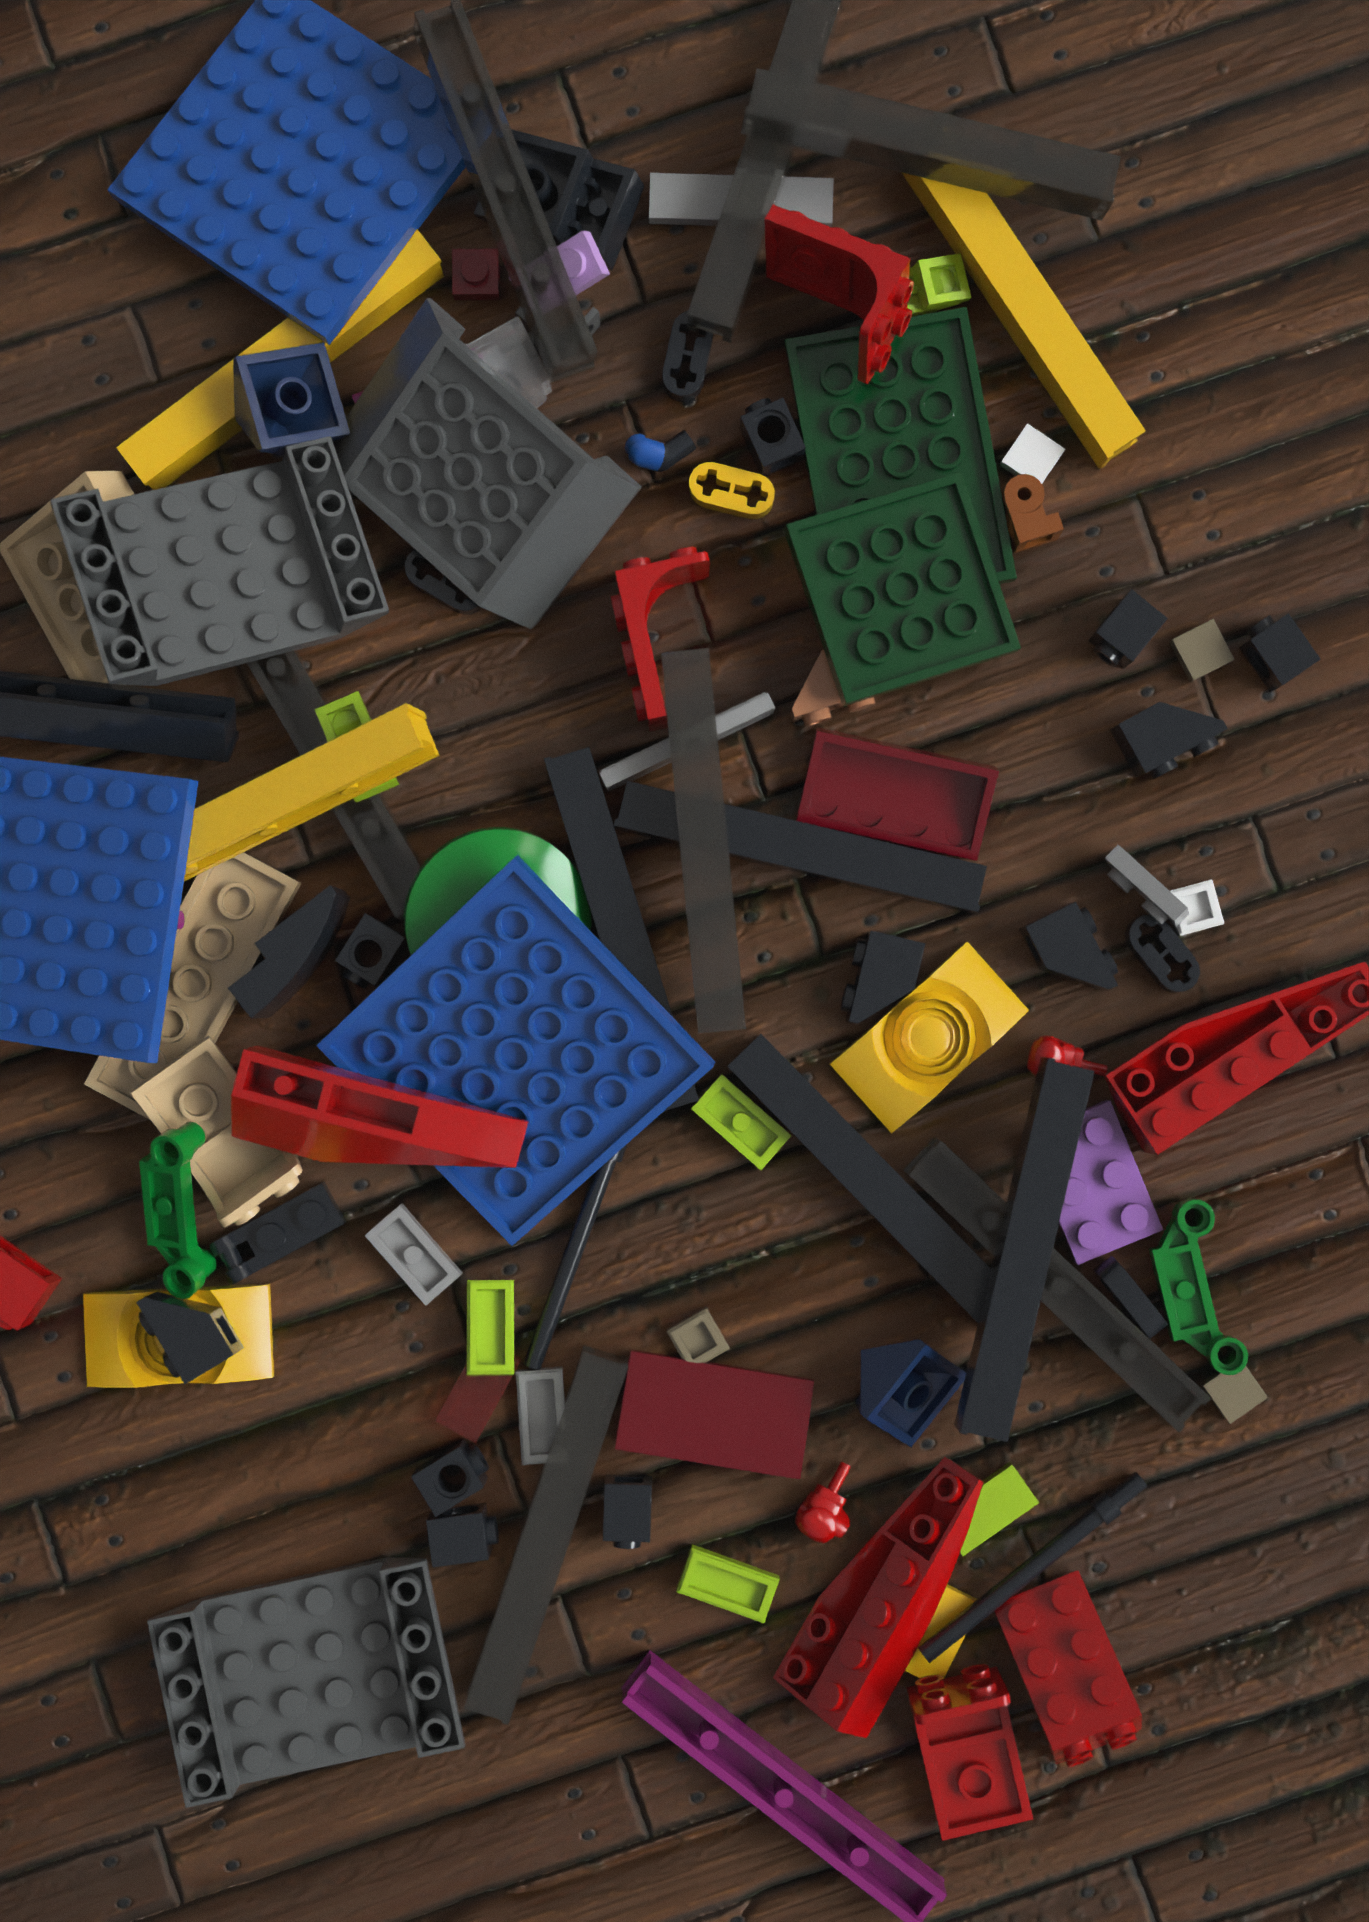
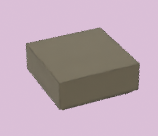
M1214 619L1169 642L1190 683L1235 660Z
M707 1307L666 1330L681 1358L687 1362L706 1363L730 1349Z
M1247 1366L1235 1375H1224L1216 1371L1200 1382L1205 1392L1229 1424L1268 1398Z

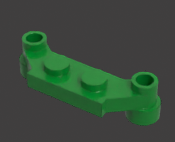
M187 1122L178 1129H168L152 1141L150 1153L139 1160L147 1245L155 1246L170 1265L164 1270L163 1282L166 1289L173 1296L180 1299H187L201 1289L205 1284V1279L217 1267L214 1255L206 1249H201L197 1242L190 1160L197 1149L204 1145L206 1138L203 1129L194 1122Z
M1188 1198L1174 1206L1172 1217L1158 1245L1148 1248L1165 1321L1168 1324L1169 1337L1172 1341L1183 1339L1204 1355L1210 1366L1219 1373L1235 1375L1241 1372L1247 1365L1248 1351L1241 1341L1232 1336L1224 1335L1219 1331L1197 1240L1198 1237H1202L1212 1230L1215 1223V1214L1208 1203L1196 1198ZM1193 1208L1195 1217L1190 1223H1186L1185 1214L1189 1209ZM1227 1346L1226 1355L1218 1359L1219 1349Z

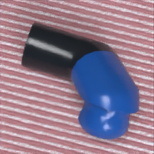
M682 430L665 443L646 438L643 434L639 433L630 436L625 443V452L633 464L656 472L668 470L696 450L694 442L685 430Z

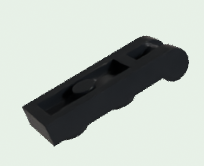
M323 1182L208 1246L214 1257L220 1256L228 1271L224 1275L231 1286L346 1223V1220L326 1183ZM247 1240L255 1257L244 1262L236 1246Z

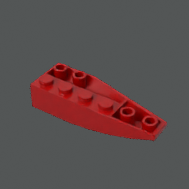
M1365 961L1181 1024L1104 1075L1120 1116L1144 1153L1160 1154L1369 1016V966Z
M259 1045L243 1049L231 1094L232 1137L320 1162L516 1168L529 1123L527 1120Z
M944 1457L821 1593L773 1676V1679L837 1732L862 1738L868 1737L910 1663L954 1570L984 1482L949 1458Z

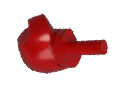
M1043 1035L1034 1040L1029 1051L1027 1069L1035 1076L1037 1075L1041 1057L1052 1058L1058 1063L1095 1071L1094 1074L1104 1076L1107 1073V1065L1084 1060V1050L1082 1048L1075 1047L1073 1044L1053 1036Z
M842 1461L828 1487L826 1488L817 1483L814 1492L811 1491L796 1513L795 1523L797 1528L805 1536L824 1544L833 1537L842 1538L850 1526V1519L842 1508L847 1499L837 1494L851 1466Z

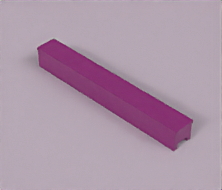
M649 1650L621 1686L623 1690L622 1703L902 1921L923 1922L938 1900L942 1903L946 1898L945 1880L942 1876Z

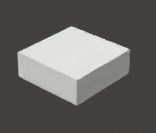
M1027 423L1001 461L1000 466L1015 476L1020 474L1032 475L1042 484L1065 451V448Z
M1213 880L1170 891L1188 907L1189 915L1177 927L1174 926L1177 936L1224 924Z

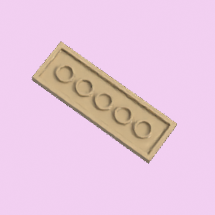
M244 852L198 874L180 905V911L184 913L185 923L183 928L177 929L158 1062L144 1063L99 1055L84 1085L150 1120L131 1095L130 1090L209 1035L214 1043H216L238 1002L228 987L258 965L263 954L254 943L281 923L302 883Z

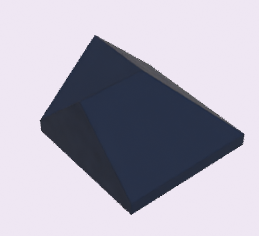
M324 342L235 356L233 359L235 420L260 452L284 455L285 446L331 436L332 441H336L350 434Z
M920 1339L861 1350V1394L854 1402L864 1418L909 1447H912L964 1382L966 1372Z

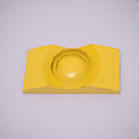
M966 941L829 1065L888 1131L893 1133L933 1100L968 1065L992 1047L1029 1009Z
M270 1284L202 1287L191 1297L187 1298L221 1307L244 1346V1349L188 1383L218 1384L274 1377ZM167 1289L88 1292L83 1294L87 1387L138 1388L184 1383L180 1376L176 1378L170 1373L163 1360L165 1350L156 1336L152 1337L145 1331L138 1316L141 1310L136 1302L155 1292L172 1295Z

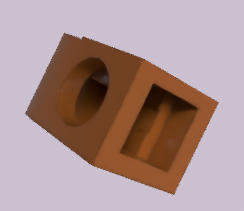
M1020 474L1011 478L1002 493L1009 538L1014 553L1056 541L1064 530L1058 512L1050 515L1045 514L1042 505L1045 496L1044 487L1036 477L1028 474Z

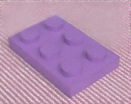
M1109 1100L1088 1107L1085 1110L1059 1221L1060 1230L1072 1259L1077 1265L1163 1230Z

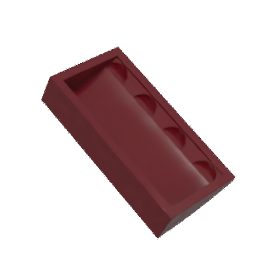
M817 727L796 821L977 861L999 770L996 766Z
M631 1349L615 1449L800 1480L814 1379L713 1362H687L681 1357Z

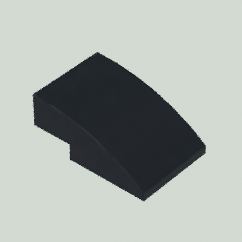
M506 128L474 214L477 218L501 230L548 250H553L581 231H589L607 269L613 271L645 186L635 169L594 159L588 149Z
M331 885L254 943L266 959L228 987L250 1018H270L307 983L322 963L344 921L350 901V896L345 890Z

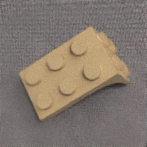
M208 1035L132 1088L130 1093L161 1134L168 1129H178L187 1122L197 1123L203 1129L206 1138L205 1143L197 1149L190 1160L191 1173L212 1203L217 1213L218 1221L225 1228L232 1223H235L236 1226L246 1223L259 1212L260 1207L258 1205L273 1194L278 1198L292 1190L299 1183L297 1176L302 1173L303 1169L298 1155L232 1137L231 1094L237 1072Z

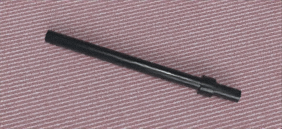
M627 1144L591 1176L523 1364L536 1370H540L616 1162H622Z
M1134 1472L1108 1494L1104 1491L1089 1502L1090 1509L920 1645L918 1649L926 1660L931 1663L1103 1522L1109 1525L1122 1514L1120 1509L1148 1487L1139 1474Z

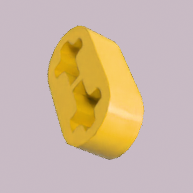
M705 462L693 469L689 477L691 498L697 505L707 509L747 519H759L767 515L774 504L775 490L773 484L767 477L758 473L715 462ZM708 474L716 476V484L729 488V492L714 489L711 496H706L703 494V487L697 484V481H706ZM752 486H758L761 488L760 495L767 498V500L758 501L756 507L747 506V497L735 494L734 491L750 492Z

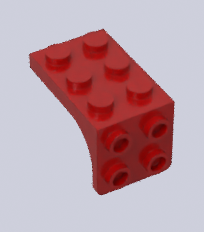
M773 204L764 218L766 277L849 310L864 320L859 332L858 381L868 384L875 371L878 373L883 372L891 355L892 347L890 345L896 335L902 337L910 323L912 310L907 308V303L914 287V281L909 279L910 258L893 252L885 245L873 244L850 235L842 228L830 227L809 219L799 211H789Z
M686 547L669 553L670 559L651 563L649 557L632 559L623 563L624 569L615 571L619 594L611 596L613 612L618 632L627 630L629 640L621 642L628 677L635 675L638 677L639 686L631 688L638 722L647 720L650 732L665 729L668 726L667 714L647 629V620L654 603L666 591L678 585L704 580L709 577L710 560L708 552L697 553L696 547Z
M1079 1570L1012 1596L994 1611L1045 1733L1055 1764L1066 1762L1067 1767L1071 1768L1091 1760L1094 1757L1092 1754L1094 1749L1109 1744L1111 1750H1116L1137 1740L1135 1734L1142 1729V1713Z
M986 1664L972 1665L964 1668L961 1671L962 1675L944 1678V1680L941 1675H929L918 1679L915 1682L916 1685L906 1687L942 1841L1034 1820L1008 1710L1011 1699L997 1666L989 1668Z

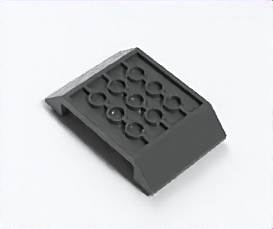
M427 298L347 415L346 420L350 434L347 437L333 441L348 489L479 607L524 627L533 629L642 486L607 455L597 459H593L465 345L459 338L466 329L434 300Z
M331 436L285 446L283 460L280 462L104 502L102 501L99 488L50 499L109 684L158 686L335 641L389 613V608Z
M385 1557L212 1594L147 1620L185 1808L233 1798L240 1785L414 1747H416L418 1758L463 1749L466 1746L427 1559Z

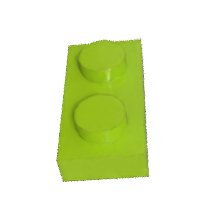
M722 1073L691 1107L698 1116L760 1170L765 1167L792 1136Z

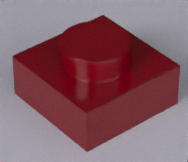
M498 248L452 249V295L454 300H500V254Z

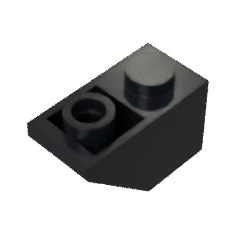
M1158 702L1119 723L1110 731L1135 777L1138 778L1149 772L1152 778L1155 779L1178 766L1174 759L1176 756L1190 750L1193 757H1196L1218 745L1219 743L1215 735L1228 728L1223 720Z
M1076 902L1069 903L1019 928L1039 970L1099 990H1110L1118 986L1113 976L1118 973L1116 963L1106 948L1100 950L1092 935L1097 932V927L1086 907L1079 909Z
M872 930L867 932L865 940L857 938L851 965L857 966L858 972L854 985L846 983L840 1010L848 1012L846 1022L858 1024L914 990L925 943Z
M155 1292L136 1302L141 1310L138 1316L143 1328L150 1336L158 1338L165 1350L163 1360L166 1367L174 1377L178 1378L180 1376L184 1384H187L244 1349L243 1344L221 1307L189 1299H180L161 1292Z

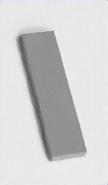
M650 173L649 224L765 227L764 218L774 204L789 211H799L809 219L832 227L834 178Z
M764 692L602 769L599 773L607 792H610L625 785L627 781L638 779L772 715L775 706L769 694Z

